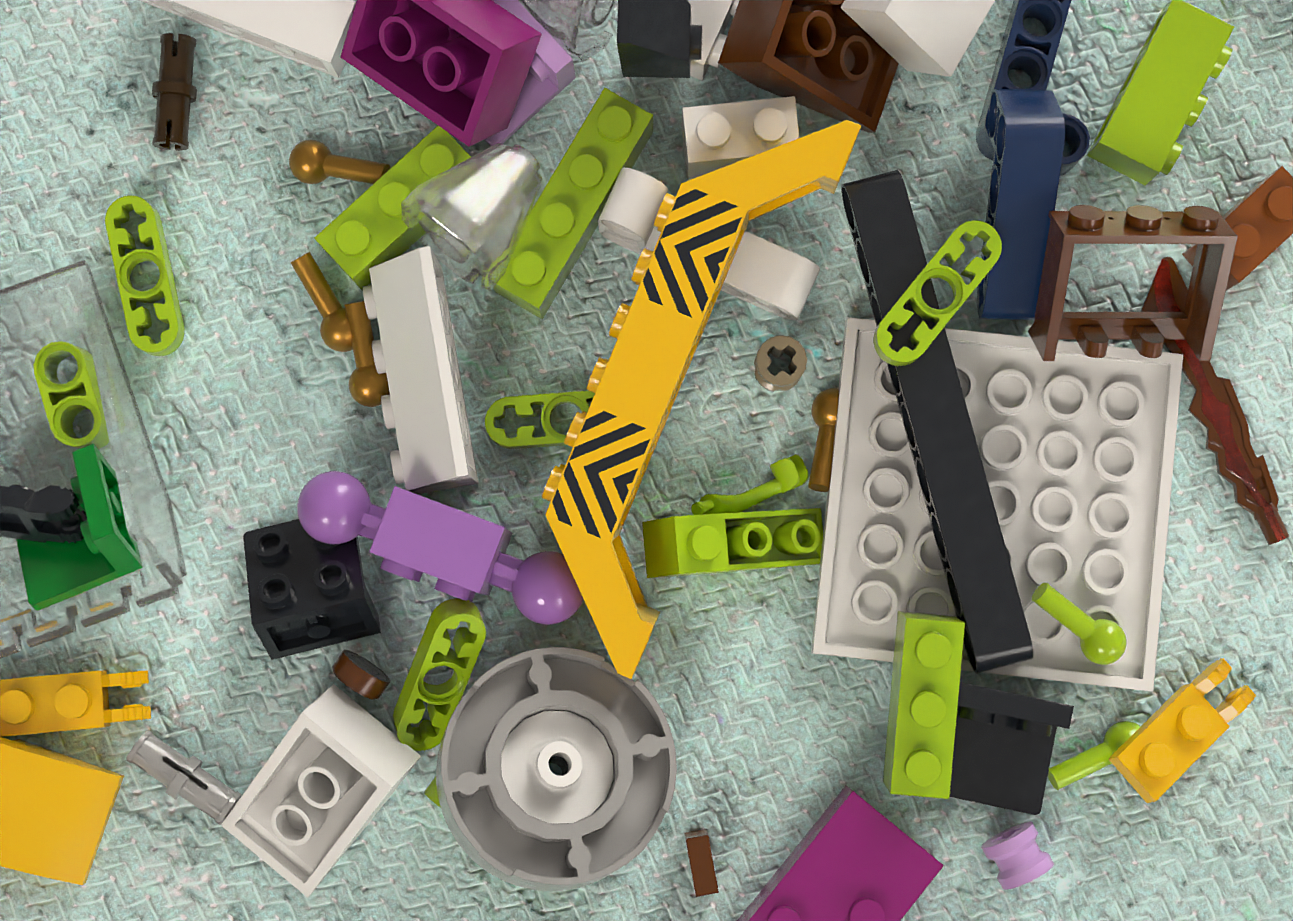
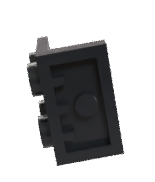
M299 519L244 533L243 541L251 622L271 660L381 633L378 612L364 583L358 536L342 544L322 543L312 538L304 530Z
M960 682L949 797L1038 815L1042 808L1057 727L1070 729L1074 706Z

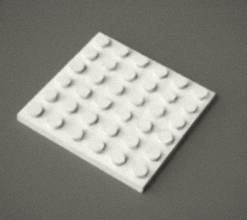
M848 317L845 321L830 489L827 493L811 653L893 662L898 611L955 617L956 614L888 366L878 356L874 348L873 337L877 328L875 320ZM945 328L1033 646V658L1031 660L983 673L1153 691L1183 354L1162 352L1158 358H1147L1140 355L1137 349L1108 346L1105 357L1091 358L1083 353L1077 342L1058 340L1055 361H1043L1031 337ZM1046 582L1093 620L1107 619L1117 623L1123 629L1127 640L1126 649L1122 657L1108 665H1100L1088 660L1081 650L1080 638L1032 601V595L1037 587ZM963 643L961 670L973 671Z

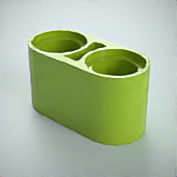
M63 341L51 342L42 347L37 353L33 364L34 375L48 422L55 438L65 445L80 449L93 443L98 450L106 446L114 437L116 420L96 358L87 350ZM74 356L78 365L76 376L68 383L61 384L57 377L58 366L63 359ZM89 409L94 416L93 429L85 437L78 438L73 430L74 419L79 412Z

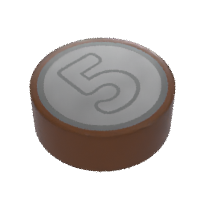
M343 650L332 666L334 675L342 683L358 694L372 700L379 699L391 682L390 678L376 665L350 650Z

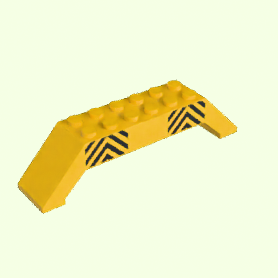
M845 120L683 182L677 195L673 196L666 193L660 205L654 226L658 227L657 231L661 232L655 249L651 251L644 248L637 261L631 281L635 282L639 287L632 305L629 306L621 303L609 331V336L617 338L616 344L609 360L599 357L594 366L586 390L595 393L588 412L583 411L580 413L577 411L564 441V444L573 447L566 465L561 464L560 467L555 466L542 494L543 499L551 501L545 514L613 665L617 673L624 677L632 679L660 611L647 606L620 533L749 221L819 189L834 194L861 128V125Z

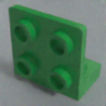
M94 443L72 452L77 476L72 477L70 482L73 492L79 499L78 503L80 506L77 509L85 511L87 520L80 523L84 539L77 541L76 544L74 542L69 544L67 541L64 543L52 541L43 543L16 539L28 603L36 611L143 568L122 480Z

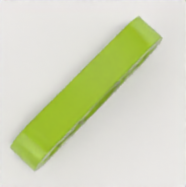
M132 195L123 196L109 206L105 215V226L128 334L132 343L142 351L153 356H166L179 348L184 339L185 328L161 217L158 211L143 198ZM135 210L142 218H146V222L138 225L140 242L146 247L154 245L153 250L136 249L133 235L125 228H121V224L129 221L130 211ZM126 249L133 250L125 255ZM141 262H154L158 266L160 273L157 284L147 291L135 290L131 283V273L134 267ZM165 297V303H164V304L154 303V302H157V301H159V300H161V299H163V298ZM137 302L154 303L157 318L165 324H169V330L161 333V342L156 343L149 336H144V330L152 327L150 310L144 306L137 308Z
M972 220L958 226L879 323L874 332L873 343L878 356L883 361L894 366H905L917 360L995 265L1001 255L1002 243L998 232L991 225L983 221ZM977 236L985 242L981 252L987 258L985 261L980 257L973 258L960 275L971 280L966 285L959 273L950 267L965 250L964 244L959 241L962 237L970 242ZM945 258L950 267L941 265L940 260ZM931 278H940L948 282L953 291V300L950 306L944 309L929 307L922 299L921 288L923 283ZM909 302L918 316L934 322L935 326L931 330L923 320L910 336L911 343L915 345L914 350L912 351L904 346L896 352L889 346L893 336L887 329L891 326L899 330L914 314L903 308L905 303Z
M577 391L500 398L487 410L485 416L486 431L497 445L506 449L566 445L564 444L566 435L556 432L551 426L550 418L553 410L561 404L570 403L577 406L581 412H588L589 406L587 402L593 400L595 393L591 391ZM533 405H544L541 412V423L546 433L545 437H534L536 432L535 425L517 428V437L507 438L505 430L495 426L496 420L505 418V409L515 408L518 417L530 418L535 417L532 410Z
M453 598L442 602L431 613L393 711V721L400 743L410 746L414 751L429 750L441 743L449 720L462 698L485 641V625L478 607L473 602L460 598ZM460 622H466L468 628L459 627L452 641L455 650L451 649V639L447 629H456ZM438 666H447L454 670L452 677L442 684L432 685L423 680L429 670ZM423 701L428 703L427 710L430 720L421 721L425 712ZM421 721V723L419 724V727H412V726H411V723H412V724H417V723H419V722Z

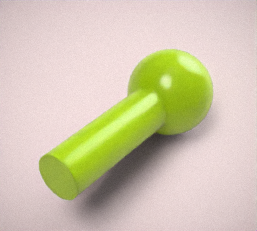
M1046 582L1042 583L1034 591L1032 601L1080 638L1081 650L1088 660L1096 664L1108 665L1122 657L1126 649L1127 640L1123 629L1117 623L1107 619L1093 620Z
M1121 721L1113 724L1106 731L1102 743L1049 768L1048 779L1056 790H1059L1112 764L1109 761V757L1141 726L1130 721Z

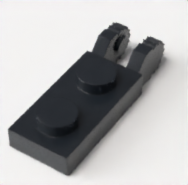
M21 485L0 486V537L46 543V541L59 543L67 541L69 544L71 542L76 544L77 541L84 539L80 523L87 520L86 513L77 509L80 506L78 503L79 499L71 489L68 490L66 487L61 489L60 486L49 485L35 493L34 490Z

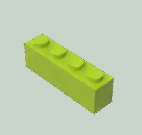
M604 87L491 277V285L497 294L541 319L544 318L595 232L600 214L623 167L632 169L653 134V114Z

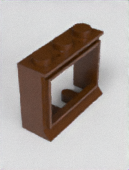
M1076 205L1071 207L1069 211H1049V218L1051 220L1033 325L1028 330L1043 361H1055L1058 339H1076L1083 353L1091 358H1103L1106 356L1109 339H1131L1139 354L1147 358H1158L1161 356L1164 339H1185L1199 361L1211 360L1238 238L1219 212L1204 206H1189L1183 212L1159 211L1156 208L1143 205L1131 206L1127 211H1103L1089 205ZM1074 244H1198L1184 312H1063Z

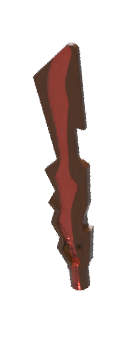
M1164 257L1160 261L1141 312H1184L1188 289L1173 258ZM1164 339V345L1170 353L1183 354L1182 371L1196 389L1188 411L1207 428L1206 449L1215 453L1217 473L1233 485L1235 503L1254 516L1268 545L1290 537L1278 513L1279 498L1263 455L1257 457L1251 446L1248 423L1230 379L1217 377L1210 361H1199L1185 339Z

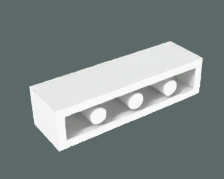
M139 0L337 78H340L346 63L340 56L356 5L354 0Z

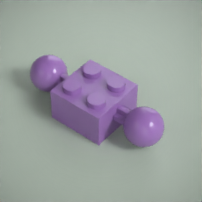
M329 471L316 475L306 483L299 495L297 503L298 518L304 530L312 538L326 544H342L356 538L358 535L373 540L369 552L383 557L380 569L417 582H420L423 573L438 578L434 589L471 602L476 592L489 596L493 586L512 593L515 605L526 618L544 625L564 622L577 612L583 602L581 592L562 553L543 551L533 554L525 560L508 555L506 550L513 533L501 525L394 486L387 507L383 508L371 503L366 488L357 478L339 471Z

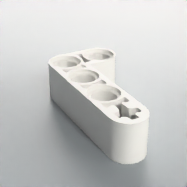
M623 167L598 219L600 234L613 243L641 255L644 248L654 251L661 232L657 231L658 227L654 226V221L666 193H668V188L662 182L643 172ZM745 231L721 291L770 313L796 321L807 301L819 274L820 267L797 253Z

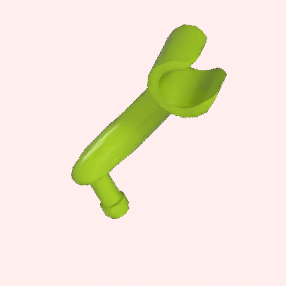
M798 454L783 458L769 466L775 477L772 480L736 495L706 494L701 497L699 502L692 504L691 512L694 515L742 512L772 496L786 493L805 484L809 479L808 470Z

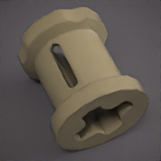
M779 335L769 338L761 345L754 360L755 379L763 388L771 392L790 390L797 385L806 370L807 356L805 349L797 340L789 336ZM784 353L792 359L788 366L792 374L789 375L784 371H780L776 376L768 371L771 364V359L768 355L771 354L773 357L779 358Z

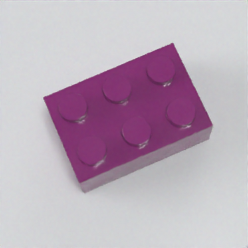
M357 0L340 58L470 147L508 128L542 34L492 0Z

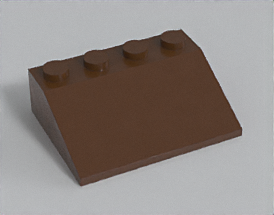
M739 0L718 64L758 88L780 97L795 96L797 104L841 122L849 120L861 125L860 130L867 133L876 132L899 63L841 9L845 0Z

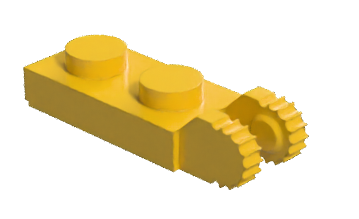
M1220 658L1208 666L1190 684L1181 686L1109 757V761L1146 803L1156 802L1230 727L1227 723L1240 715L1256 697V694L1249 686L1244 685L1229 693L1225 700L1215 709L1205 699L1204 695L1223 682L1232 670V667L1224 658Z
M107 670L1 679L0 737L102 728L111 726L110 723L151 719V707L144 706L143 704L124 705L119 709H110L108 687L112 686L132 688L141 687L142 684L149 683L148 670L107 674Z

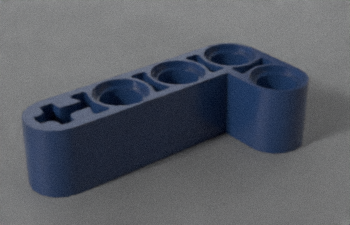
M1071 0L1013 1L976 132L978 148L985 157L991 160L994 157V149L990 141L988 126L992 91L994 89H1047ZM1035 18L1041 21L1045 26L1046 35L1034 36L1024 28L1023 19ZM1020 69L1026 72L1031 78L1032 87L1027 89L1016 87L1009 80L1008 71ZM1063 113L1065 140L1070 147V156L1062 157L1060 176L1069 172L1086 154L1090 142L1088 129L1083 122Z
M994 89L990 99L988 122L994 157L985 222L998 232L1002 243V251L998 261L977 287V311L980 319L1034 320L1051 220L1049 218V211H1055L1065 141L1064 117L1052 90ZM981 254V258L985 261L987 257Z

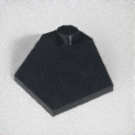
M618 0L617 48L623 77L690 78L691 60H702V25H692L691 5L687 0Z

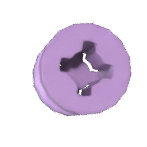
M1031 821L1008 828L988 839L981 846L985 856L995 861L999 869L997 879L1004 890L1029 883L1048 872L1054 865L1050 855L1047 852L1041 851L1036 843L1038 832Z

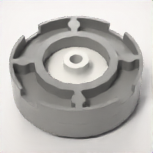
M550 647L523 652L507 658L493 666L473 683L449 720L441 740L436 765V785L443 816L455 840L465 853L488 873L505 882L539 891H564L597 882L628 864L639 855L656 833L664 815L669 811L675 790L677 773L675 745L670 726L661 707L649 690L638 679L634 682L632 679L618 674L614 666L604 662L605 657L581 649ZM549 763L557 764L562 770V776L553 774L550 771Z

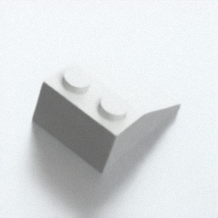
M333 684L300 714L221 826L308 898L421 758V755L410 746L400 743L398 737Z

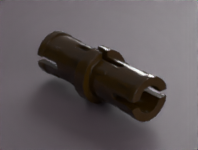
M165 33L160 36L159 81L154 82L152 86V95L157 99L155 133L152 145L160 149L170 150L171 144H175L176 151L189 148L190 103L195 102L197 96V89L192 85L194 49L197 40L189 35L178 34V42L174 41L173 33Z

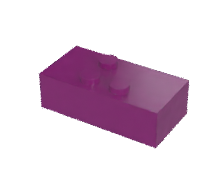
M845 785L737 921H901L944 865Z

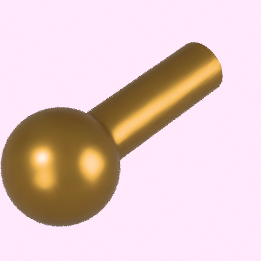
M316 140L300 142L293 148L289 157V166L293 175L301 182L307 184L320 183L327 179L328 176L374 184L391 168L389 164L333 155L325 144Z
M308 252L290 262L323 317L320 333L324 343L329 348L339 352L353 350L351 329L346 310L342 308L311 253Z
M364 301L344 304L351 329L352 347L356 363V369L352 372L349 379V391L354 400L359 404L367 407H376L381 405V396L389 395L390 392L387 374H378L372 350L374 337L371 321L368 318Z
M838 388L826 389L819 393L814 399L811 409L813 420L819 427L808 487L819 492H828L830 489L839 399Z

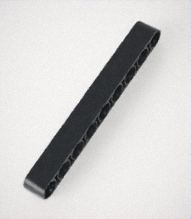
M898 170L841 185L843 205L876 326L879 325L927 265L906 186ZM928 279L921 288L922 299L929 307L939 309L932 280ZM909 302L905 303L903 308L914 314L899 330L891 326L887 329L893 336L889 346L896 352L904 346L912 351L914 350L915 345L911 343L910 336L923 320L929 329L932 330L935 326L934 322L918 316ZM944 327L925 352L913 363L905 366H894L887 363L955 614L958 619L965 623L964 647L973 671L978 674L1031 660L1033 658V646Z

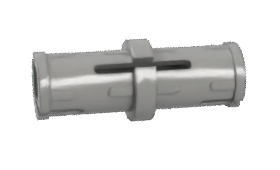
M147 730L140 737L126 758V761L135 764L167 786L166 794L175 800L181 796L216 820L215 822L219 825L223 823L241 798V793L235 792L201 768L203 763L195 756H191L189 759L154 736L150 730Z

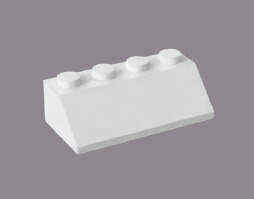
M430 246L417 248L369 268L372 285L363 286V296L368 318H377L381 340L372 341V350L377 373L387 374L390 394L381 396V404L387 429L396 428L399 450L390 451L393 476L396 484L405 483L407 491L423 494L479 483L442 266Z

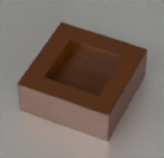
M707 829L684 833L696 897L719 893Z

